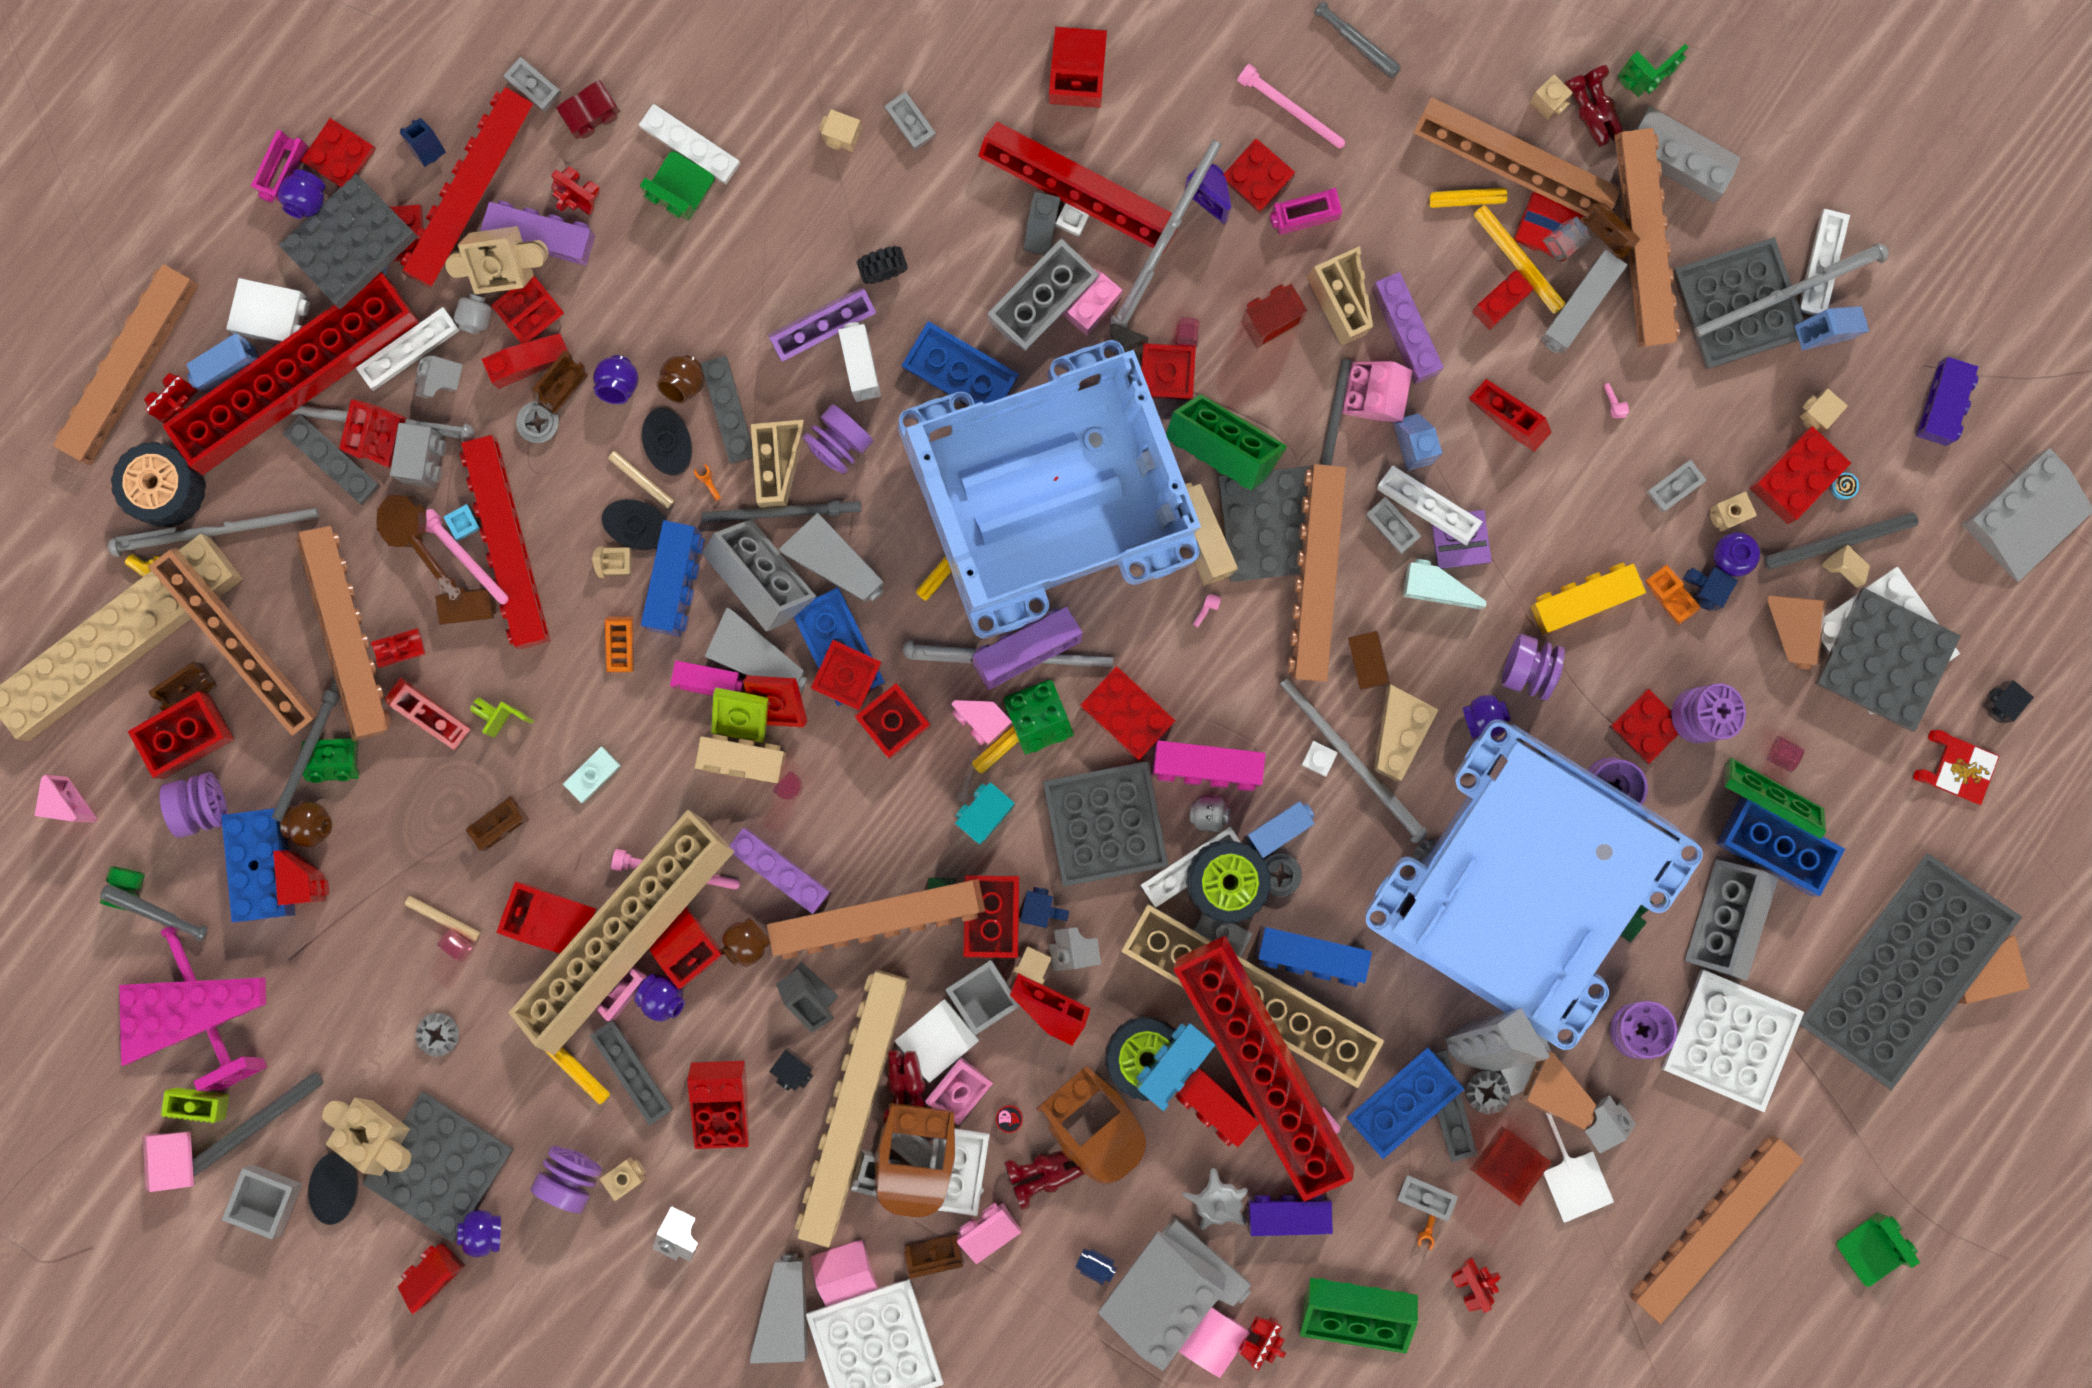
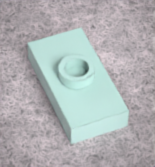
M600 747L563 785L581 803H584L621 765L604 747Z

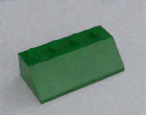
M1202 394L1173 412L1166 431L1167 439L1176 447L1186 450L1194 455L1196 459L1207 463L1219 473L1230 477L1238 482L1240 486L1249 490H1253L1266 480L1287 448V445Z
M1310 1277L1305 1292L1299 1336L1407 1354L1418 1324V1295L1409 1294L1404 1291L1397 1292L1378 1287H1366Z

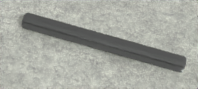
M1911 512L1764 557V564L1767 570L1779 568L1839 550L1846 545L1852 546L1918 525V519L1916 514Z
M317 1072L310 1074L192 1160L193 1177L324 1083L322 1077Z

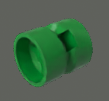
M110 866L106 881L112 886L139 897L135 892L142 888L145 874L131 869ZM100 898L99 903L102 905L116 909L126 910L116 905H113L109 902H106Z

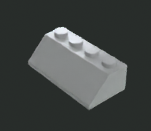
M1649 106L1635 130L1654 129V134H1657L1659 140L1656 156L1657 161L1661 163L1662 174L1715 203L1723 195L1734 176L1741 157Z
M1061 238L987 313L988 321L1005 338L1026 351L1099 277V274Z
M752 519L713 533L702 552L703 556L766 632L786 624L816 598L815 594Z
M1716 859L1685 962L1747 981L1778 878L1762 870Z
M1522 1008L1469 1022L1444 1038L1450 1054L1456 1058L1457 1062L1485 1071L1495 1072L1546 1060L1550 1057Z

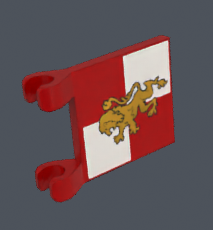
M1930 730L1928 740L1944 745L1943 754L1935 774L1925 769L1915 770L1913 779L1976 805H1982L2000 756L1953 737L1942 730Z

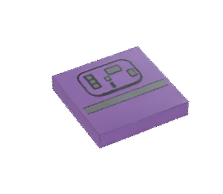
M1484 510L1468 512L1483 522L1467 546L1431 524L1436 562L1440 569L1492 562Z

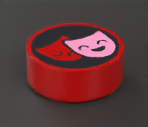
M1005 1105L998 1110L996 1124L1000 1130L1006 1133H1013L1021 1127L1023 1115L1019 1108L1014 1105Z

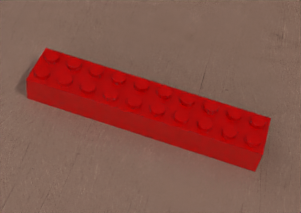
M380 272L344 307L339 309L336 305H333L162 426L183 458H185L188 466L204 475L420 322L394 284Z
M1222 936L1178 957L1173 968L1174 972L1303 1201L1305 1202L1353 1181L1354 1165L1227 937Z

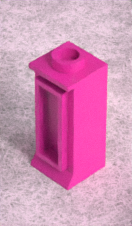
M277 129L251 184V187L258 192L257 196L269 203H273L274 200L280 202L278 199L280 184L286 177L291 176L295 169H298L301 159L309 149L306 143L297 137L293 140L283 131ZM286 150L290 151L287 162L273 189L270 187Z
M1335 187L1327 191L1282 203H1274L1272 213L1269 215L1273 229L1277 228L1278 234L1283 235L1339 220L1343 212ZM1322 201L1327 203L1328 210L1288 219L1286 212L1288 210Z
M675 660L670 687L674 689L680 687L684 691L713 696L715 688L743 692L744 680H741V674L737 672Z

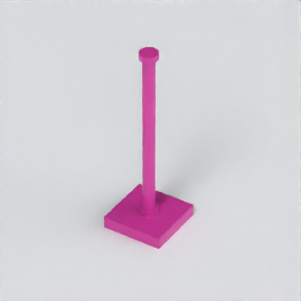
M171 926L170 928L162 929L160 931L162 937H166L184 981H197L177 936L178 929ZM217 1027L207 1029L206 1033L221 1066L219 1069L193 1082L197 1091L221 1092L266 1069L267 1066L263 1058L242 1056L231 1061Z

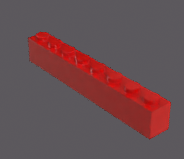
M504 87L502 93L495 92L489 105L493 106L489 116L485 113L483 114L477 125V128L481 131L477 138L470 137L464 148L468 152L464 161L458 159L451 172L455 175L452 183L445 182L438 195L443 198L438 207L433 205L426 216V219L430 221L427 228L424 230L420 227L417 232L418 238L413 241L417 243V246L413 253L407 251L400 263L404 266L403 274L430 289L533 105L532 102L507 87Z
M998 121L985 135L977 156L1052 196L1060 197L1061 201L1151 248H1154L1172 215L1168 210ZM1176 228V230H1175L1174 234L1172 235V237H1171L1169 243L1167 244V246H1166L1164 252L1166 251V249L1168 248V246L1170 245V243H1171L1172 240L1174 239L1178 228Z
M488 435L462 442L463 451H460V458L463 466L468 468L469 476L466 477L470 492H474L476 502H473L474 512L477 517L481 518L483 527L479 528L483 542H487L489 552L486 553L487 562L490 568H494L496 578H493V581L508 596L506 604H499L503 619H507L509 629H506L510 645L514 644V647L520 650L550 642L548 628L498 439L493 435Z

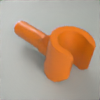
M703 464L707 469V473L704 476H700L697 470L694 469L695 476L700 482L705 483L714 500L718 501L721 499L711 480L713 474L710 468Z
M1433 1215L1429 1216L1425 1230L1417 1236L1419 1247L1424 1238L1430 1239L1428 1250L1434 1247L1432 1232L1436 1217Z

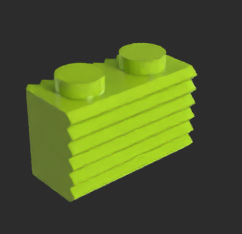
M176 1087L164 1092L161 1115L163 1118L173 1117L179 1120L189 1119L190 1121L195 1120V1122H211V1124L226 1119L229 1094L202 1092Z

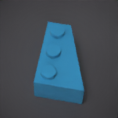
M1190 1022L1185 1026L1181 1023L1171 1035L1174 1040L1168 1047L1162 1045L1154 1055L1156 1062L1150 1068L1145 1066L1136 1077L1139 1081L1136 1084L1137 1089L1162 1111H1165L1169 1105L1167 1104L1177 1091L1179 1092L1182 1089L1183 1083L1192 1072L1196 1071L1215 1046L1209 1038Z

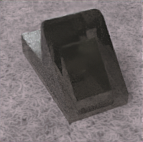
M1117 324L1109 325V334L1112 340L1119 342L1125 353L1143 346V343H1148L1149 338L1145 335ZM1135 351V355L1137 357L1139 365L1142 366L1140 358L1137 352Z

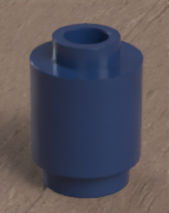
M1084 1248L1075 1266L1076 1269L1080 1270V1274L1101 1285L1104 1284L1105 1280L1110 1283L1117 1267L1113 1266L1115 1260L1094 1249L1090 1251Z

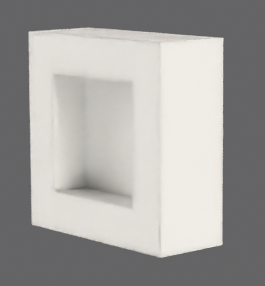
M1065 203L1056 222V227L1080 237L1090 215Z
M1313 741L1301 766L1326 777L1338 752Z

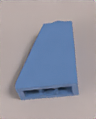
M1862 306L1826 309L1795 325L1802 351L1852 340L1869 332Z
M236 333L187 363L190 371L187 377L193 388L208 393L258 359L259 355L252 343Z
M1419 413L1404 417L1403 422H1393L1407 471L1432 465L1443 454L1435 427Z
M1299 801L1244 837L1250 847L1256 850L1261 858H1264L1314 825L1315 823L1312 818L1315 815L1307 803L1303 805Z

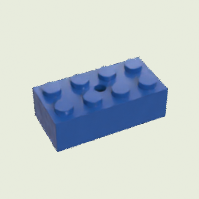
M663 520L641 626L649 631L681 637L682 631L685 632L689 620V617L685 616L687 605L691 606L694 598V590H691L693 579L697 580L700 565L696 564L698 553L702 554L705 546V538H702L703 534L695 526Z
M1740 797L1716 842V845L1809 896H1821L1845 851V848L1827 838L1822 837V839H1819L1745 797ZM1777 843L1781 846L1779 851L1777 850Z
M275 808L221 815L232 922H246L296 915L295 905H278L273 851H289L288 840L281 833V822L271 818ZM256 862L259 864L258 869H256Z
M1261 926L1254 958L1260 959L1259 964L1262 966L1277 969L1278 964L1286 965L1285 970L1304 975L1305 970L1313 971L1312 977L1331 981L1332 976L1339 977V983L1357 987L1358 982L1366 983L1372 951Z

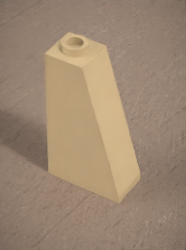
M1187 483L1185 486L1201 525L1194 534L1200 551L1195 563L1202 583L1206 586L1229 578L1238 568L1201 484L1193 486L1192 483Z

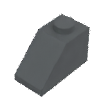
M1034 192L1023 251L1045 255L1051 249L1060 209V197Z
M799 969L776 983L784 1005L811 1033L834 1019L831 1011L813 984Z

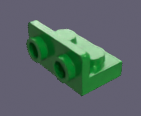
M352 738L318 740L303 773L304 779L312 783L330 780L345 782L350 779H359V771L356 767L358 741H352ZM302 741L301 750L303 748L305 741Z

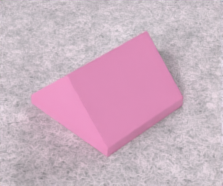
M44 775L41 778L34 816L73 822L94 823L98 820L68 777Z
M635 965L629 970L596 1008L605 1020L612 1021L620 1015L636 995L638 988L648 975Z
M960 1057L925 1102L932 1108L953 1110L954 1123L960 1125L993 1083L964 1058Z
M191 1131L142 1135L146 1190L153 1192L194 1186Z
M863 1239L811 1256L816 1288L825 1306L878 1289Z

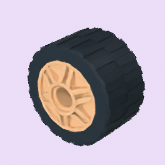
M158 442L141 443L136 447L128 449L119 458L118 463L115 464L113 476H111L112 494L116 499L117 505L122 508V511L132 516V518L157 527L163 526L167 528L183 524L184 521L191 519L195 512L200 509L202 500L205 497L206 483L203 478L204 475L190 468L179 450Z

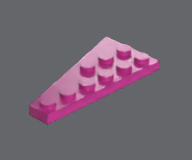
M266 978L119 985L121 1066L130 1065L143 1057L155 1054L159 1050L201 1034L207 1029L217 1027L232 1018L242 1016L265 1006Z

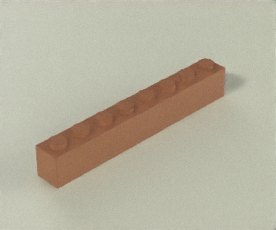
M1433 97L1430 98L1413 132L1584 216L1590 215L1591 212L1588 208L1592 204L1605 203L1612 210L1621 190L1620 187Z
M1653 128L1625 131L1615 135L1624 222L1641 239L1628 253L1638 347L1677 342L1680 329L1678 321H1675L1674 318L1677 302L1675 295L1671 291L1674 275L1672 268H1669L1668 264L1671 248L1669 241H1666L1665 237L1668 221L1662 210L1665 194L1663 188H1660L1659 177L1662 175L1661 163L1657 161L1656 156L1659 140L1657 134H1654Z
M164 264L152 275V282L147 291L140 295L138 306L133 314L126 318L124 329L112 341L109 354L99 363L95 377L83 390V397L71 409L66 425L56 434L54 447L90 466L199 287L191 279Z
M1313 464L1309 466V470H1306L1304 474V486H1308L1307 497L1302 499V513H1305V522L1301 523L1299 538L1303 539L1302 550H1299L1297 554V566H1301L1300 577H1296L1294 587L1295 593H1298L1297 604L1294 603L1292 609V619L1296 620L1295 630H1292L1290 634V646L1294 647L1293 657H1289L1287 666L1288 673H1291V678L1327 682L1346 467Z
M331 526L298 532L296 537L298 550L352 741L385 734L388 726L391 724L388 711L383 710L380 700H383L381 686L375 684L373 675H376L374 661L368 659L366 652L369 649L366 634H361L359 624H362L359 609H354L352 599L355 598L352 584H347L345 578L347 565L345 559L340 558L338 553L340 548L338 534L332 532Z
M177 548L170 549L148 566L292 736L316 718L317 713Z
M979 879L766 925L773 956L782 955L784 960L798 957V951L807 949L808 954L824 951V945L833 944V949L850 946L848 940L858 938L859 943L874 941V935L884 933L885 938L901 935L900 929L910 928V933L926 930V924L935 922L936 927L952 924L951 919L961 917L962 922L978 919L977 913L984 912L985 908Z
M1771 1136L1759 1143L1757 1146L1758 1152L1752 1158H1747L1740 1165V1172L1734 1179H1728L1721 1188L1722 1193L1705 1205L1703 1209L1705 1212L1699 1219H1694L1686 1227L1687 1233L1680 1240L1676 1239L1669 1246V1253L1663 1260L1659 1259L1652 1265L1650 1269L1651 1274L1645 1280H1640L1633 1287V1294L1630 1298L1659 1324L1664 1322L1804 1162L1780 1138Z

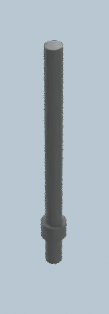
M1341 359L1321 464L1332 465L1352 363L1348 359Z
M840 500L828 501L827 504L702 512L703 522L806 516L816 515L817 513L819 515L829 514L831 517L841 516V513L861 512L862 509L861 501L840 503Z
M335 677L329 689L325 690L321 698L323 703L271 817L273 820L282 822L333 706L336 707L340 699Z

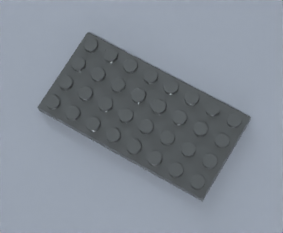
M1926 853L1802 1017L1799 1026L1892 1091L2022 916Z

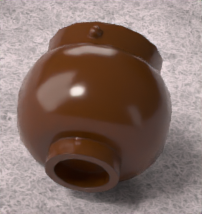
M688 355L669 358L660 369L659 380L657 381L658 390L672 402L684 404L688 399L698 394L703 387L704 374L701 364L695 358Z
M302 802L296 806L290 805L280 823L281 833L286 840H291L298 846L314 847L322 843L329 836L332 830V820L326 809L318 803Z
M747 918L743 923L736 922L724 932L722 936L724 947L721 951L734 966L737 963L742 966H751L763 957L765 948L770 945V941L752 919Z

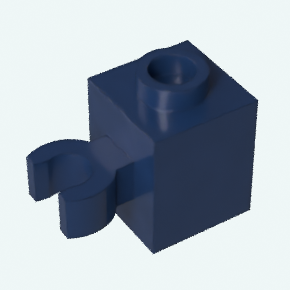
M419 118L418 120H412V124L405 129L401 128L399 133L412 154L426 167L438 160L446 151L432 128L422 118Z
M1716 567L1708 570L1705 575L1691 568L1687 570L1683 577L1688 583L1698 586L1693 598L1699 601L1700 607L1708 611L1722 609L1738 582L1737 579Z
M1033 886V891H1027L1020 923L1047 928L1049 918L1068 921L1069 910L1051 907L1053 896L1048 895L1049 890Z

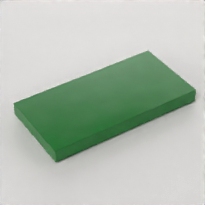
M1733 758L1727 760L1725 763V787L1822 839L1826 833L1823 807Z

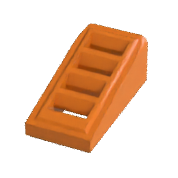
M606 617V672L634 671V617ZM613 626H626V630H613ZM613 637H626L627 641H613ZM613 648H627V652H613ZM612 658H627V663H612Z

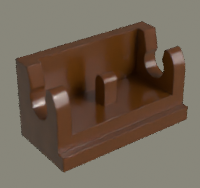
M1605 203L1592 204L1588 208L1591 212L1590 215L1580 219L1583 225H1587L1613 251L1612 254L1616 258L1624 259L1641 240Z
M564 350L532 388L534 400L556 415L588 377V374L585 373L584 365L581 362L576 364L572 360L571 354Z
M486 588L466 590L458 600H450L448 593L435 596L439 625L493 619L494 614H496L495 598Z
M1374 631L1348 637L1360 690L1390 684L1379 632Z
M191 662L148 691L153 699H157L162 706L159 708L164 711L198 691L208 693L217 687V684L203 664Z
M509 796L497 807L468 826L466 832L479 851H487L529 819L513 796Z
M958 1234L905 1245L904 1254L909 1279L963 1267L964 1261L961 1247L957 1243Z

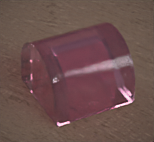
M1182 317L1176 324L1175 345L1196 346L1198 348L1200 320Z
M1777 736L1766 761L1788 772H1793L1799 765L1805 749L1781 736Z
M789 771L776 785L773 792L780 798L793 800L801 795L803 782L794 772Z
M450 929L437 943L439 948L458 962H463L473 948L470 942L453 929Z

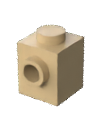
M1554 74L1535 92L1530 103L1549 120L1555 113L1560 115L1570 105L1568 99L1573 92Z
M831 109L828 117H823L819 131H822L823 141L826 142L825 144L835 150L843 148L853 152L862 130V125L859 119Z
M1826 389L1817 397L1812 395L1804 403L1802 408L1805 411L1799 417L1804 421L1803 424L1807 429L1813 426L1819 433H1822L1833 424L1848 405L1832 391Z
M1746 492L1710 508L1712 512L1710 513L1711 521L1716 528L1719 527L1720 532L1757 516Z
M630 1157L600 1178V1181L613 1200L616 1201L646 1180L643 1175L646 1172L638 1160L633 1161Z

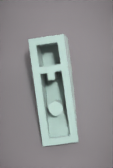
M1416 559L1415 563L1411 562L1407 566L1403 597L1480 610L1486 607L1487 601L1438 566H1431V561Z

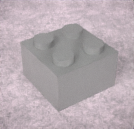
M399 423L390 476L406 485L435 489L436 482H440L442 476V468L439 464L441 456H444L446 451L444 437L431 427Z
M992 959L945 989L974 1035L980 1033L1020 1006L1010 996L1011 988Z
M253 1164L241 1169L222 1221L273 1240L283 1235L303 1183Z

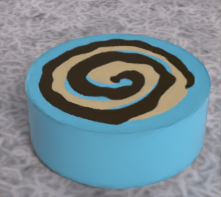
M1846 472L1842 473L1830 485L1832 495L1839 500L1850 499L1859 490L1858 479L1853 474Z

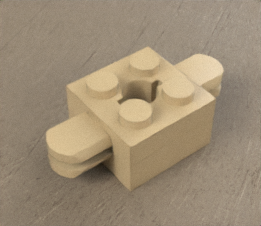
M518 226L469 233L458 244L460 251L453 252L446 260L445 265L447 272L453 278L469 277L474 294L523 288L534 276L532 268L541 267L548 259L549 251L547 246L540 240L523 242Z
M355 1097L350 1106L341 1101H331L325 1106L322 1118L325 1123L335 1129L326 1145L364 1174L382 1176L385 1169L390 1172H402L409 1167L411 1153L401 1143L410 1128L376 1102Z

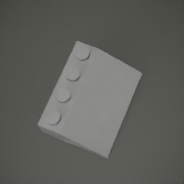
M2048 448L2030 459L1961 525L2016 582H2019L2092 513V505L2069 467Z
M1157 1231L1103 1303L1098 1313L1139 1356L1164 1371L1224 1292L1226 1275Z

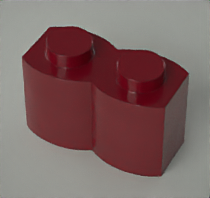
M600 80L590 84L556 108L576 139L590 137L598 125L610 124L617 118V114L620 112Z

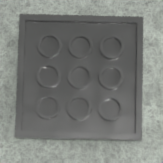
M355 173L343 187H340L322 204L317 214L308 217L279 246L323 293L341 309L418 236Z
M1775 237L1673 270V275L1706 370L1799 341L1795 325L1804 320L1796 296L1701 337H1698L1695 333V328L1767 297L1776 290H1783L1792 286Z
M1309 466L1272 470L1266 480L1253 490L1240 486L1238 482L1228 476L1218 477L1225 540L1238 568L1230 576V582L1300 574L1301 566H1297V554L1299 550H1302L1303 539L1299 538L1301 523L1305 522V513H1302V499L1307 497L1308 486H1304V474L1306 470H1309Z
M1862 588L1815 684L1914 732L1922 719L1961 635L1866 588Z
M1148 761L1043 781L1063 887L1169 867Z
M422 1091L402 1121L403 1124L410 1128L401 1143L411 1153L409 1167L402 1172H390L385 1169L382 1176L368 1174L362 1185L449 1241L455 1242L457 1239L458 1223H463L464 1217L468 1213L475 1211L514 1148L427 1092Z

